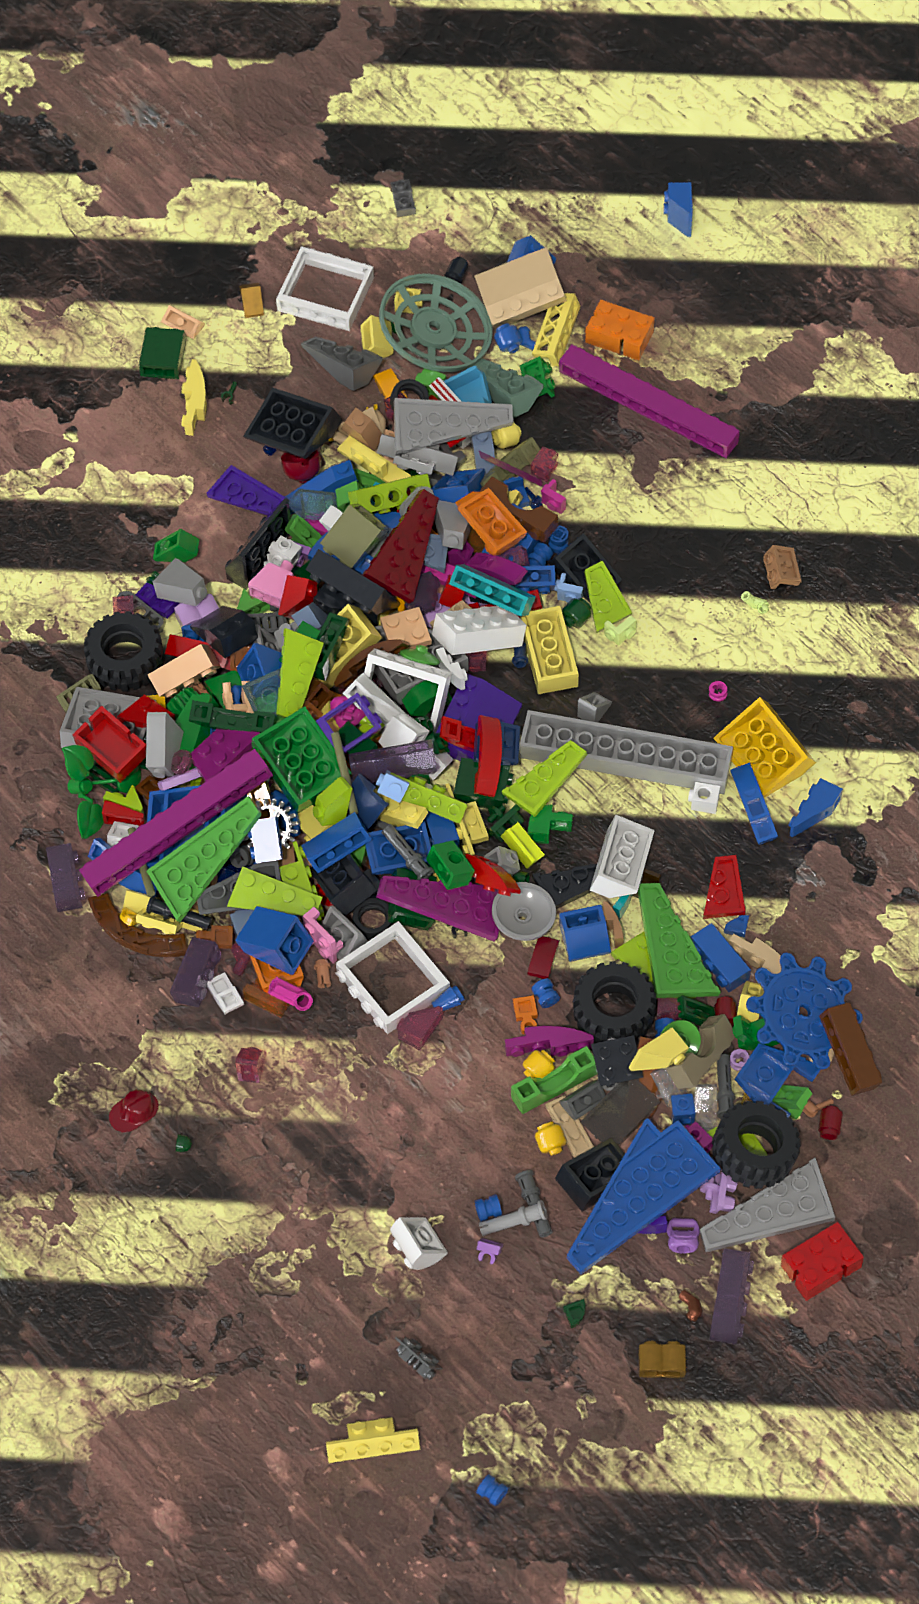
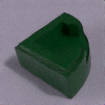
M584 1299L563 1306V1311L571 1329L579 1325L584 1318L586 1308Z

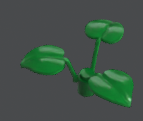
M65 746L62 748L65 757L66 770L71 778L68 782V790L71 794H78L79 798L87 800L82 801L77 809L79 832L82 839H87L100 830L104 821L102 807L99 804H93V800L85 794L92 790V785L117 782L120 792L128 793L132 785L135 788L140 783L141 769L138 765L121 783L115 778L90 781L85 777L89 776L88 770L94 765L92 753L84 746Z

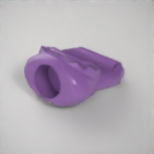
M673 1218L669 1221L667 1234L670 1250L676 1253H691L697 1250L700 1233L697 1221L685 1218ZM672 1227H691L694 1229L693 1231H674Z

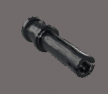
M155 895L150 897L146 913L158 914L166 920L170 918L175 919L165 901L157 899ZM189 910L181 922L208 931L212 918Z

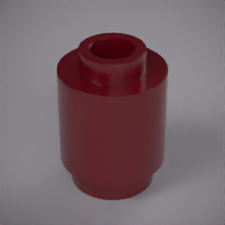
M728 996L718 998L714 1005L715 1016L725 1014L733 1027V1017L737 1016L736 1003L733 998Z
M826 1106V1108L821 1110L818 1128L821 1138L836 1140L840 1134L843 1113L838 1107Z

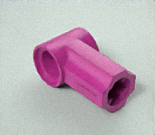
M279 977L272 980L269 985L268 994L296 1007L300 1011H305L312 1006L313 999L311 995L302 987H297ZM304 995V999L297 1003V998Z

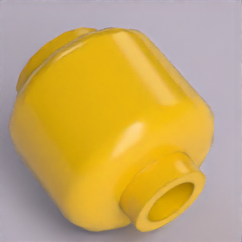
M543 1049L541 1051L534 1050L523 1061V1067L526 1069L523 1073L526 1077L543 1078L554 1071L555 1066L553 1063L555 1060Z
M552 1121L537 1127L538 1131L534 1136L542 1153H550V1156H553L563 1151L561 1147L567 1143V1140L559 1124H554Z

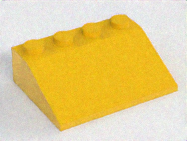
M761 697L714 737L718 744L733 746L731 761L736 767L750 762L763 798L799 778L816 763L771 705Z

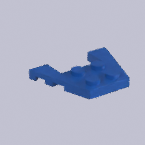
M758 1044L735 1077V1081L753 1103H756V1101H763L766 1105L771 1103L779 1111L782 1109L786 1112L785 1116L789 1118L791 1114L772 1102L773 1098L792 1070L813 1082L821 1069H817L813 1062L807 1061L806 1058L801 1056L797 1064L788 1066L783 1062L784 1051Z

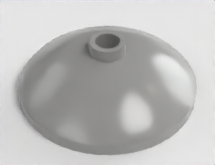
M517 882L521 889L520 894L511 893V896H505L497 893L492 904V917L498 929L508 937L521 941L535 940L544 936L552 928L556 917V907L552 897L540 886L528 882Z

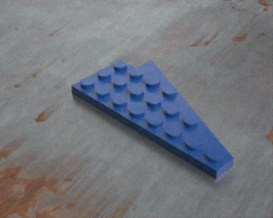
M646 1118L567 1254L568 1261L580 1275L720 1173L721 1168L678 1120L660 1132Z

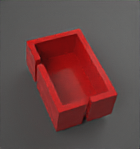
M101 705L88 718L94 730L91 732L88 723L84 722L72 736L76 745L88 748L94 760L121 783L146 758V744L134 733L131 734L124 724Z
M836 1222L782 1255L780 1266L791 1281L795 1280V1287L807 1301L842 1279V1274L844 1277H847L860 1269L864 1257L841 1225Z

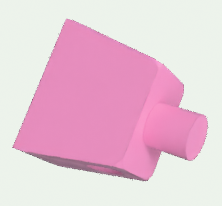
M284 560L280 566L268 563L248 583L250 596L280 608L287 575L294 576L291 572L294 568L293 564L287 560Z

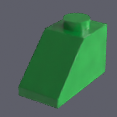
M179 529L155 543L153 560L172 562L176 558L185 563L197 556L199 538L183 529Z

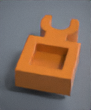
M534 995L514 998L513 1007L516 1022L522 1021L521 1033L524 1034L526 1026H537L536 1021L533 1020L538 1018Z

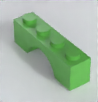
M587 1046L572 1053L557 1069L543 1078H532L529 1076L512 1085L511 1098L522 1114L536 1108L597 1075L594 1056Z

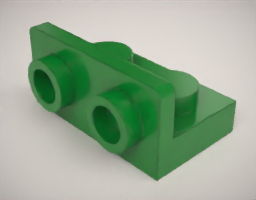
M539 356L519 365L523 377L527 374L543 384V389L538 396L548 393L551 397L555 396L554 388H556V385L551 377L552 368L548 361L545 362Z

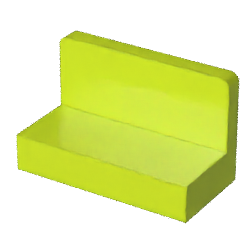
M516 823L510 829L508 828L501 835V838L509 848L517 852L519 860L527 869L545 855L519 823Z

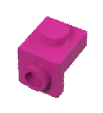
M552 479L541 490L542 503L551 511L562 514L566 509V498L556 492L557 481Z

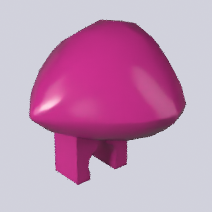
M346 696L335 697L330 702L331 710L348 698ZM353 704L335 716L334 719L340 728L347 721L355 726L365 717V714Z

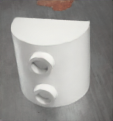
M426 1217L399 1218L390 1229L395 1238L393 1245L399 1251H403L406 1256L404 1262L410 1269L421 1270L427 1268L448 1254Z

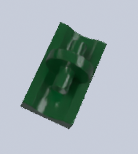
M517 804L505 815H503V812L506 808L503 805L499 808L491 806L488 809L490 814L487 818L488 822L497 821L487 831L489 838L493 835L502 843L504 840L501 838V835L507 830L504 827L506 822L511 826H514L516 823L521 825L524 822V819L518 813L520 807Z

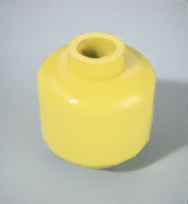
M513 422L512 426L491 431L493 444L501 449L517 445L521 437L520 427Z

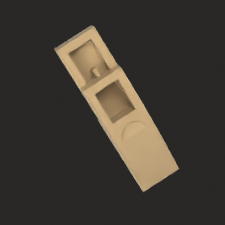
M735 934L729 939L731 947L753 967L765 968L773 974L781 972L780 955L769 945L758 938L751 944Z

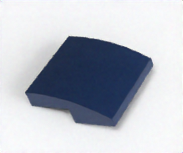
M477 722L475 724L473 762L479 763L480 736H477ZM500 722L502 731L501 765H517L519 762L520 726Z
M359 774L352 782V788L358 808L357 815L368 831L389 804L373 791L376 786L362 774ZM349 807L346 817L350 815Z

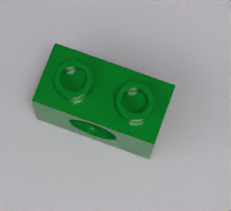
M453 840L432 845L426 858L447 890L468 885L475 871Z

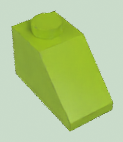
M344 777L337 778L316 798L313 815L322 826L335 825L346 818L352 787Z

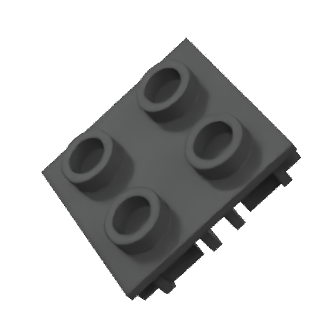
M395 1337L401 1344L396 1349L398 1356L407 1362L409 1366L415 1363L413 1369L417 1370L424 1379L428 1378L431 1380L436 1374L434 1372L435 1369H443L438 1364L439 1360L433 1354H426L421 1350L423 1346L414 1338L410 1340L407 1337Z

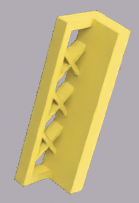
M564 293L567 301L562 305L548 308L532 352L533 357L541 356L548 358L552 366H559V360L564 354L580 309L577 297L572 293ZM559 313V318L552 322L551 318ZM554 329L553 334L548 337L545 336L546 332ZM547 343L549 344L547 351H540L541 347Z

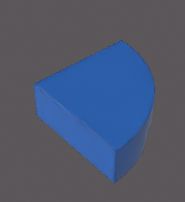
M741 915L728 922L724 928V933L735 934L745 938L749 916Z

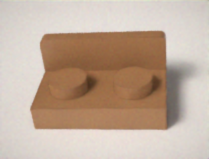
M772 545L763 556L770 588L776 589L780 583L798 586L801 583V577L794 548Z

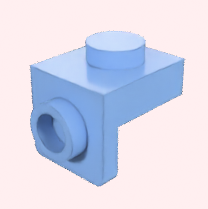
M562 573L560 580H556L554 591H557V600L568 603L573 598L583 599V587L567 584L566 573Z
M386 770L385 775L381 773L375 784L379 786L377 792L400 803L409 786V782L390 774L391 771Z

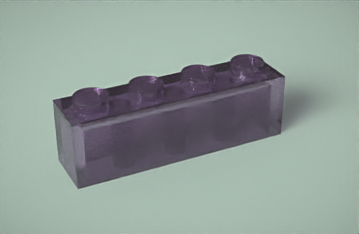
M432 739L349 754L353 781L359 774H362L371 783L377 782L380 774L385 775L386 770L404 778L418 774L427 775L437 771Z
M724 1248L710 1332V1340L737 1345V1338L743 1336L744 1324L740 1323L741 1316H746L747 1303L743 1302L744 1295H749L751 1282L747 1281V1274L752 1275L754 1261H750L751 1252Z

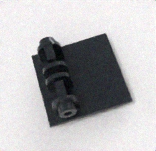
M634 1035L591 1044L600 1087L607 1086V1088L614 1087L616 1083L643 1078L642 1070L631 1071L628 1068L638 1052Z

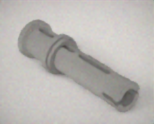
M540 1200L535 1205L521 1206L516 1212L479 1222V1227H482L480 1231L483 1236H486L487 1234L519 1224L528 1226L530 1222L539 1219L547 1220V1210L544 1202Z

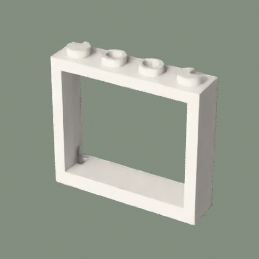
M301 247L277 296V311L350 331L373 282V266L355 262L348 258L337 257L330 253ZM305 264L363 280L348 312L291 297Z
M374 648L368 654L364 674L370 680H372L376 664L439 684L431 716L434 726L433 730L436 733L441 723L452 672ZM383 728L379 733L383 734L385 729Z
M399 921L336 962L337 972L335 973L339 977V981L347 984L352 997L360 1000L363 1010L367 1014L370 1013L374 1017L373 1020L376 1026H379L381 1029L383 1028L387 1034L432 1005L431 1002L435 1001L450 987V982ZM395 939L434 986L390 1016H387L349 969Z

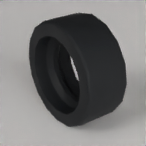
M405 379L398 382L390 395V405L393 411L394 399L398 398V394L401 391H413L420 399L429 400V394L425 386L413 379Z
M378 898L365 899L353 911V925L362 932L367 940L373 939L393 925V923L388 922V904ZM377 910L382 912L386 919L382 926L374 929L363 926L360 921L361 916L367 911Z

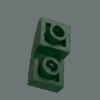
M428 716L414 719L429 730L424 744L433 753L438 755L449 752L448 742L440 737V732L434 733L433 723Z

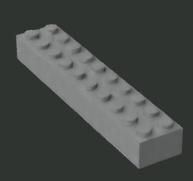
M527 711L519 745V758L544 762L549 758V755L571 740L587 751V756L577 767L579 769L694 789L695 782L720 786V794H725L733 746L536 711Z

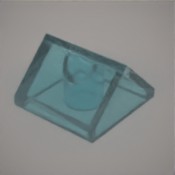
M298 489L289 499V508L305 519L320 520L331 505L337 508L336 493Z
M280 668L242 685L253 711L271 713L277 716L278 688L280 687L281 679Z

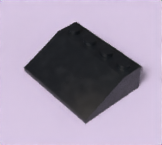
M272 387L243 437L306 459L333 437L343 419L333 407Z
M284 498L267 517L261 520L256 531L250 533L247 542L241 545L234 558L226 563L227 580L247 590L248 583L264 568V561H268L267 554H270L268 549L273 541L276 542L280 536L289 538L290 535L285 531L291 519L289 499Z
M320 549L317 550L305 569L311 574L309 576L310 579L318 584L321 581L326 583L325 588L335 594L337 591L344 594L342 596L343 599L351 604L354 601L360 604L358 608L367 614L371 611L378 615L400 605L384 588Z

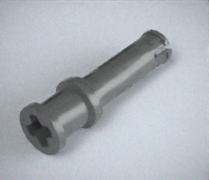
M392 824L385 827L382 834L404 858L406 867L417 875V880L430 877L434 869L423 861V856L414 852Z
M721 1054L720 1059L716 1061L719 1089L716 1101L719 1105V1111L717 1112L719 1119L723 1118L728 1109H732L736 1099L731 1087L730 1056L728 1054Z
M533 1170L520 1172L514 1177L516 1182H519L522 1190L521 1196L527 1201L528 1206L535 1205L540 1201L539 1195L541 1191L535 1184ZM548 1219L534 1221L540 1238L547 1237L553 1233Z

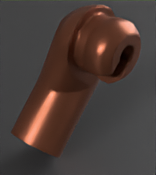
M684 1289L678 1296V1299L688 1305L689 1312H687L686 1316L689 1320L695 1322L702 1315L701 1302Z

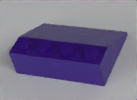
M467 674L465 689L460 690L457 688L444 716L462 721L461 725L475 729L479 715L497 718L500 722L514 724L522 708V703L487 681ZM440 723V725H439V727H438L436 733H439V732H440L441 723ZM448 742L449 752L447 753L453 759L461 761V757L474 758V752L462 749Z

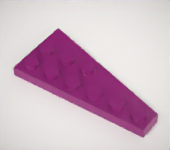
M383 876L381 878L377 898L493 942L498 938L499 929L492 917V904L499 891L498 889L495 892L483 889V885L469 882L466 886L447 890L441 880L439 882L422 878L421 880H410L408 877Z

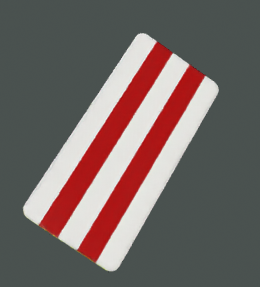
M438 377L429 385L442 401L461 402L441 378Z

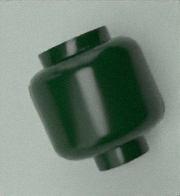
M582 598L571 599L562 609L565 625L569 628H572V626L575 628L582 627L591 617V606Z

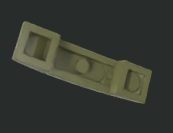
M530 437L510 451L500 461L521 470L526 465L533 463L542 454V451L533 437ZM494 465L484 476L480 484L483 487L491 477L503 483V481L514 477L516 474Z

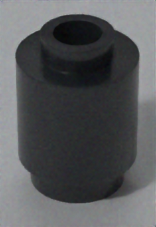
M463 257L452 259L444 277L461 284L468 271L467 260Z

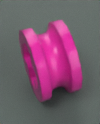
M721 681L711 683L709 686L710 698L716 702L726 699V684ZM715 689L717 691L718 689H722V693L718 692V694H716Z

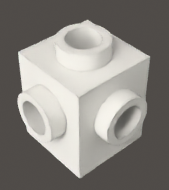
M280 536L276 542L273 541L269 546V561L280 566L284 560H287L295 566L300 559L302 546Z

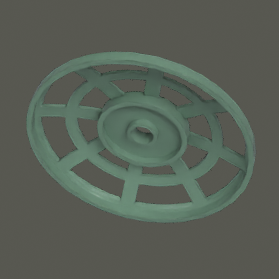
M415 274L404 277L390 286L380 304L379 322L387 341L402 357L422 368L439 372L464 370L479 362L490 346L493 334L492 323L485 306L471 290L450 278L434 274ZM413 284H433L432 294H419L410 297L405 288ZM441 286L458 293L468 302L460 308L452 301L441 297ZM399 291L404 301L398 306L394 315L385 311V306L391 296ZM431 301L430 307L419 309L415 302ZM439 303L449 307L454 312L448 314L446 311L438 308ZM407 306L414 314L411 321L401 318V314ZM473 308L478 312L482 320L484 333H473L471 322L466 315ZM384 318L394 322L396 333L401 340L400 342L396 343L392 338ZM461 318L466 332L457 331L455 323L457 319ZM400 325L410 328L413 336L406 339ZM429 326H435L438 330H433ZM454 338L466 339L464 346L459 351L451 344ZM472 340H484L480 353L473 360L463 355L469 349ZM419 342L423 346L428 347L427 354L419 351L412 345ZM407 347L416 355L428 359V363L413 357L404 351L403 348ZM445 348L452 355L436 356V349ZM456 358L464 363L457 366L436 365V361H450Z

